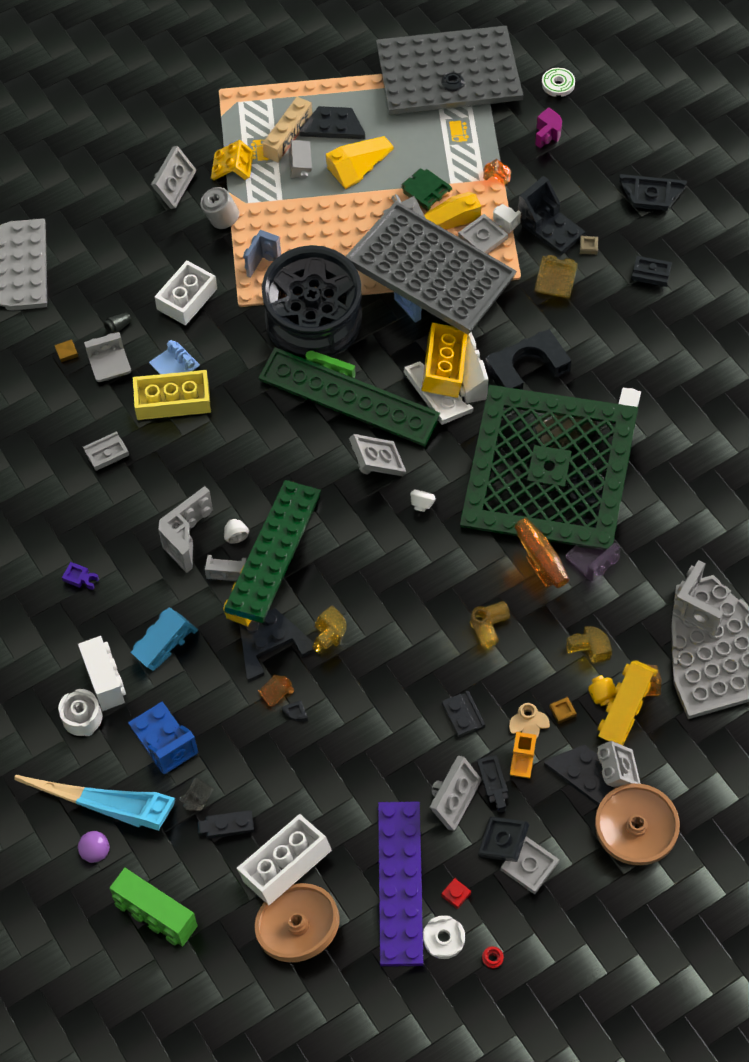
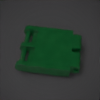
M421 168L412 175V178L409 177L401 184L403 193L409 198L415 196L418 204L427 211L431 209V206L436 201H440L445 193L452 191V187L428 169L424 171Z

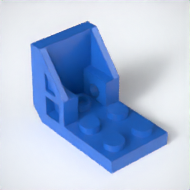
M163 701L128 722L132 731L163 774L168 773L199 753L192 732L183 725L179 726Z

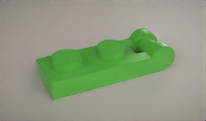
M308 351L306 353V360L355 378V365L315 351Z

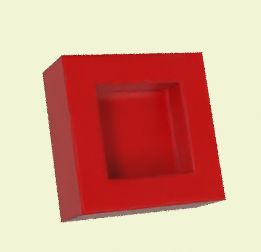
M454 878L441 893V896L458 909L470 896L471 890Z

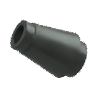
M128 313L109 317L103 323L104 328L108 334L117 333L131 322V317Z

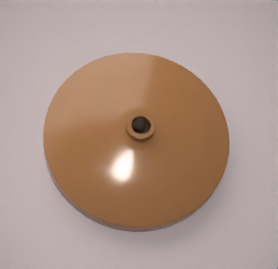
M633 783L619 786L603 798L596 813L595 829L599 842L612 857L631 865H648L661 860L673 849L679 835L680 821L674 804L663 792L649 785Z
M306 883L293 884L270 905L265 902L262 904L255 920V934L262 949L272 958L284 962L304 961L322 952L332 942L339 927V911L332 896L323 888Z

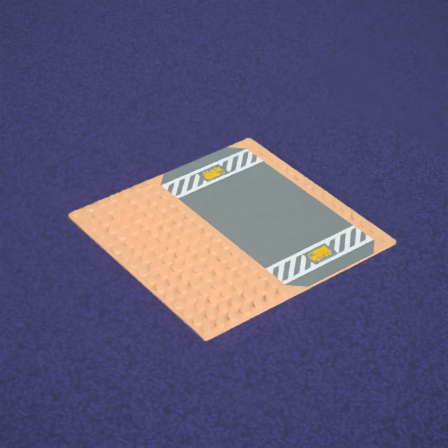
M382 74L219 90L224 147L241 140L253 150L250 178L244 180L234 171L226 174L228 192L239 209V217L231 226L239 307L264 305L262 282L268 267L273 261L262 258L253 275L249 278L246 274L245 259L243 258L245 250L249 249L253 237L257 236L260 230L280 237L281 255L297 247L317 245L334 249L346 256L384 215L383 211L389 209L394 204L392 200L393 195L395 197V194H397L401 202L409 199L403 193L401 184L409 177L412 178V175L420 168L424 171L428 169L452 187V191L445 193L440 201H436L431 206V209L452 196L466 192L476 194L481 204V215H487L492 221L493 211L497 206L504 204L509 207L490 104L389 115ZM296 97L312 102V114L318 106L352 108L365 132V139L300 136V134L296 138V141H310L312 170L311 172H301L308 173V177L290 178L289 149L279 163L264 157L262 143ZM385 136L394 146V149L382 161H378L373 166V169L363 176L360 182L344 189L327 169L326 153L340 146ZM420 206L423 214L428 212L426 209ZM470 223L447 229V231L458 237V232ZM512 231L510 234L508 233V239L489 252L488 255L516 270L517 273L512 280H519L521 273ZM358 271L361 280V295L394 292Z

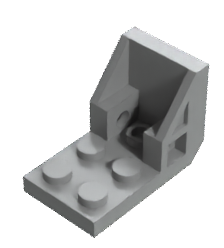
M205 486L159 520L158 530L163 549L186 573L193 569V539L189 535V531L199 520L209 516L211 511H213L210 491Z

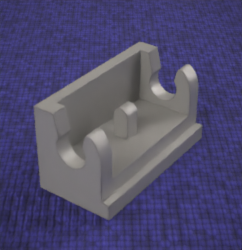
M291 140L289 148L290 178H306L308 173L301 172H311L310 141Z
M208 555L205 566L206 578L237 581L241 569L246 563V558H242V561L213 559L212 555Z

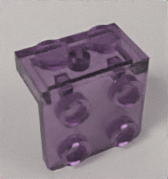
M614 543L605 551L575 546L566 554V560L593 582L597 577L602 576L607 568L619 560L621 547Z

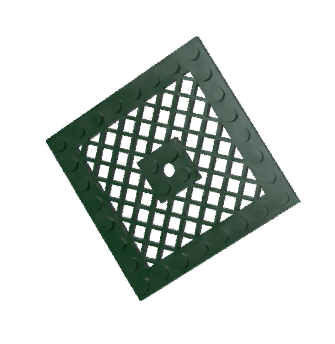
M489 385L460 527L612 552L638 407ZM518 410H524L526 412L520 414ZM514 411L518 417L509 421L506 415ZM537 413H544V415L539 417ZM533 414L536 420L528 424L524 418ZM555 415L564 417L558 420ZM551 416L555 423L547 427L543 421ZM502 418L507 423L503 427H501ZM574 418L582 420L577 423ZM569 419L573 426L565 430L562 423ZM521 421L525 427L517 432L514 425ZM593 421H597V422H601V423H599L598 425H595V424L593 423ZM588 422L592 429L584 433L581 426ZM540 424L544 430L535 434L532 428ZM607 425L611 431L603 436L599 429ZM559 427L562 433L554 437L550 431ZM510 428L514 434L506 439L502 433ZM577 429L581 436L573 440L569 434ZM529 431L533 437L525 442L521 435ZM596 432L600 439L592 443L588 436ZM548 434L551 440L543 444L539 438ZM500 436L503 442L497 445L498 437ZM566 436L570 443L562 448L558 441ZM611 436H613L612 445L607 441ZM518 438L521 445L513 449L510 443ZM585 440L589 446L581 450L577 444ZM536 441L539 446L534 445L532 452L529 445ZM603 442L608 449L600 453L596 446ZM555 444L558 449L550 448V446ZM507 446L511 452L502 456L498 450ZM574 447L578 453L571 457L572 451H569V449ZM525 448L529 455L521 459L517 453ZM593 450L597 456L589 461L584 454ZM496 453L500 459L493 463ZM610 453L607 463L603 457ZM515 456L518 462L510 467L506 460ZM581 457L585 464L577 468L574 461ZM531 460L530 468L528 469L525 463ZM600 460L604 467L596 471L592 464ZM503 463L507 469L499 474L495 468ZM547 463H552L555 465V468L552 471H547L544 466ZM571 465L574 471L568 474L569 466ZM522 466L526 472L518 477L514 470ZM589 467L593 474L585 478L581 472ZM491 471H493L496 477L490 480ZM607 471L604 481L600 475ZM511 473L514 480L506 484L503 477ZM578 474L582 481L574 486L570 479ZM526 477H528L527 483H531L527 487L521 482ZM597 477L601 484L593 489L589 482ZM500 481L504 487L495 492L491 485ZM567 482L571 489L563 493L560 488L565 489ZM518 483L522 490L514 495L510 488ZM541 485L550 487L544 490ZM586 485L590 492L582 496L578 489ZM537 486L541 493L533 498L529 491ZM489 488V490L492 492V495L486 498L487 490ZM556 489L560 496L552 501L548 494ZM601 489H603L602 499L597 494ZM507 491L511 497L503 502L499 495ZM574 492L579 499L571 504L566 497ZM526 494L530 500L522 505L518 498ZM593 495L598 502L590 507L585 500ZM545 497L549 503L540 508L537 501ZM496 498L500 505L491 509L488 503ZM564 500L567 507L559 511L555 504ZM515 501L519 508L510 512L506 506ZM583 503L586 510L578 514L574 507ZM533 504L537 511L529 515L525 509ZM600 506L599 515L597 517L593 510ZM552 507L556 514L548 518L544 512ZM504 509L507 514L499 513L498 511ZM571 510L575 517L567 521L563 515ZM522 511L526 517L517 516V514ZM590 513L595 520L586 524L582 518ZM541 514L544 520L536 519V517ZM560 517L563 523L555 522V520ZM579 520L582 526L574 525V523Z

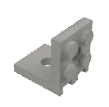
M698 560L695 567L691 565L686 581H682L679 585L678 594L675 598V610L672 615L715 636L719 630L724 612L692 597L701 582L705 563Z

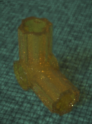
M504 601L487 607H476L472 611L470 625L475 629L482 648L493 647L499 642L492 624L510 618L509 608ZM479 616L482 617L484 620L480 621L477 620L475 617Z

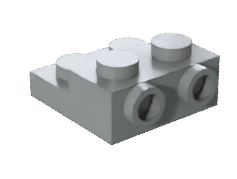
M613 741L598 746L597 755L602 764V775L607 785L617 788L626 784H641L632 749Z

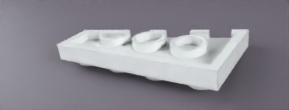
M420 361L404 367L405 375L428 407L440 412L438 421L441 425L473 412L474 408L470 404L464 403L460 395L456 398L421 391L424 364Z

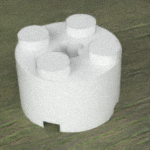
M77 689L75 692L64 695L59 703V715L64 728L69 733L76 736H90L100 726L102 711L97 698L92 692L85 689Z

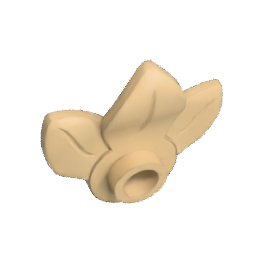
M531 703L521 705L518 709V714L511 718L509 725L512 734L516 732L537 735L536 739L539 736L540 728L546 729L550 727L547 715L539 712L536 706ZM525 712H530L531 715H530V716H526L524 713H525Z

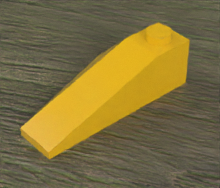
M385 136L340 146L326 153L327 169L344 189H347L360 182L363 176L368 171L370 172L378 161H382L394 149V146Z
M466 192L452 196L425 213L424 216L429 221L447 230L472 223L481 216V204L475 193Z

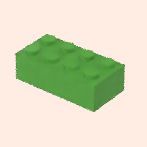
M126 868L122 870L110 886L112 899L115 901L116 907L122 911H130L132 913L131 916L140 923L145 921L153 932L157 934L159 932L166 935V940L173 945L178 943L183 947L198 927L192 911Z

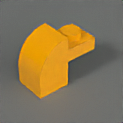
M516 732L510 776L530 779L537 735Z

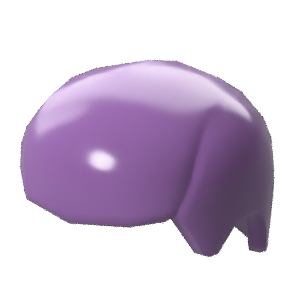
M98 831L87 832L78 843L80 856L89 863L100 862L107 856L110 849L107 837Z

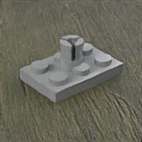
M174 146L160 170L155 174L151 185L170 209L176 208L197 170L178 146Z
M353 434L349 438L358 460V466H360L359 469L364 474L375 471L402 476L406 473L394 441Z
M457 756L443 782L436 781L432 786L438 788L439 791L432 790L435 798L430 809L446 828L455 831L482 781L466 758L462 756Z

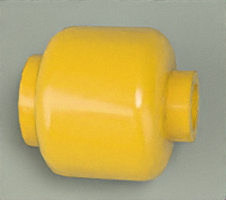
M603 675L593 678V683L588 687L594 703L600 704L602 707L608 705L610 701L614 702L617 694L614 693L616 687L610 677L604 678Z

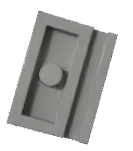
M117 431L83 447L95 471L129 456V452Z

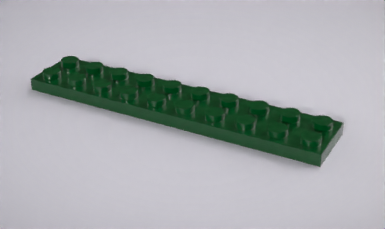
M274 347L259 376V380L424 447L439 420L440 412L276 347Z
M287 480L284 481L225 605V613L263 623L321 494L320 489Z

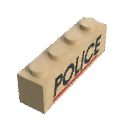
M300 97L295 98L262 143L264 157L279 163L290 148L291 140H296L300 134V129L312 115V102Z

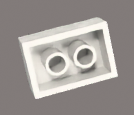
M186 261L155 296L157 310L187 325L217 290L216 276Z
M101 636L79 643L80 652L102 711L125 703L123 696L126 695L108 642L103 643Z

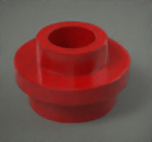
M488 947L484 950L482 961L485 966L494 969L503 963L504 955L499 948ZM494 955L497 957V960L491 961L489 956Z

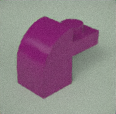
M549 107L537 117L536 128L540 131L536 133L535 145L541 148L552 139L558 142L561 137L562 119L558 113Z

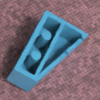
M169 607L160 614L158 621L147 629L146 635L135 643L131 653L146 667L154 671L172 655L170 651L177 644L183 645L185 643L183 639L190 632L196 633L198 629L181 614Z

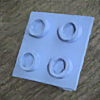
M172 340L167 343L168 349L149 362L159 374L190 372L200 366L178 342Z

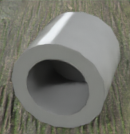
M212 188L202 196L200 202L201 209L215 228L226 229L237 221L239 209L225 188Z

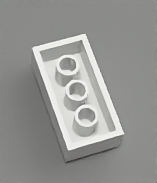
M299 814L238 866L237 870L243 882L265 903L270 905L332 850L326 836Z

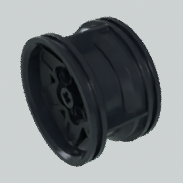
M301 246L283 253L268 267L262 282V298L265 308L266 329L270 339L277 348L306 359L308 351H315L333 358L347 350L354 343L362 325L361 280L357 269L346 256L324 246ZM345 296L346 304L344 305L338 299Z

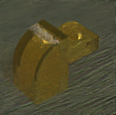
M330 606L319 615L314 626L322 634L316 638L313 648L319 652L323 648H329L332 643L336 647L340 644L347 625L345 618L335 607Z
M587 626L584 628L583 635L574 634L567 638L566 648L568 653L588 650L591 663L611 659L612 648L609 638L599 628Z

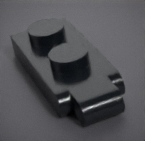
M252 810L206 816L205 821L197 822L198 835H206L207 838H217L253 833Z

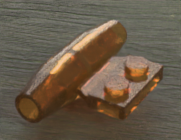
M527 518L518 521L515 524V529L524 549L527 551L526 559L546 588L554 585L556 588L566 585L569 582V577L561 559L548 540Z

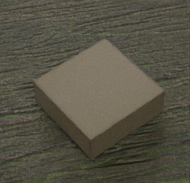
M580 236V254L597 255L598 237Z

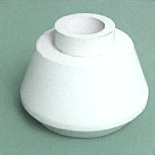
M413 490L410 493L411 505H414V509L425 512L426 509H430L436 500L434 494L425 491Z
M229 520L224 527V539L229 543H239L248 537L249 528L240 520Z

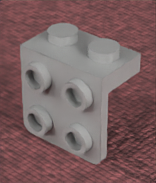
M119 332L84 342L97 382L106 381L131 372Z

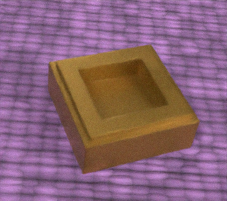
M72 340L55 345L61 363L78 357Z
M568 697L549 706L558 724L577 715Z

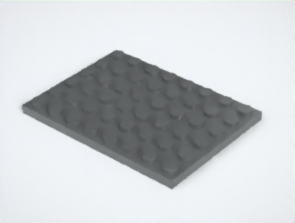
M507 26L376 40L389 115L523 100V92ZM448 73H458L464 78V84L457 91H448L441 83L442 78Z
M396 201L346 255L359 272L469 335L517 273L516 270Z

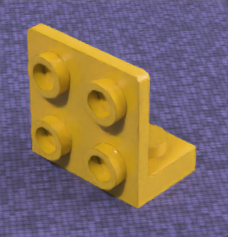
M241 140L217 150L214 154L211 179L216 180L232 171L244 180L250 178L253 150Z

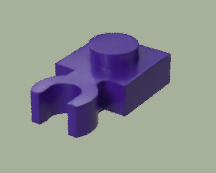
M70 562L62 576V580L79 588L84 583L87 588L94 589V584L90 583V581H99V577L95 573L88 574V568Z

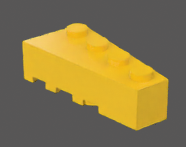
M637 660L632 661L631 664H626L622 673L625 677L622 683L618 682L614 691L617 694L614 702L610 701L607 706L606 712H608L606 720L602 719L597 730L600 731L599 737L624 745L635 721L634 716H637L641 709L642 698L649 692L651 687L650 680L652 676L656 677L658 670Z

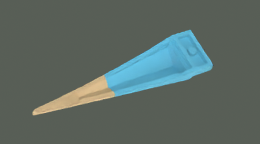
M20 775L14 776V780L136 827L146 826L158 831L175 802V798L157 792L86 788Z

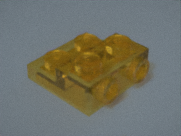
M553 255L542 256L535 292L570 299L578 263H575L572 259L560 260Z

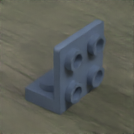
M260 230L257 236L253 237L249 249L247 248L243 255L247 277L251 278L262 258L274 261L281 255L279 236Z

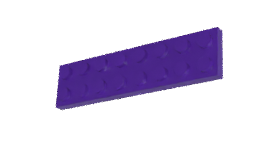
M378 802L380 967L423 966L420 802Z

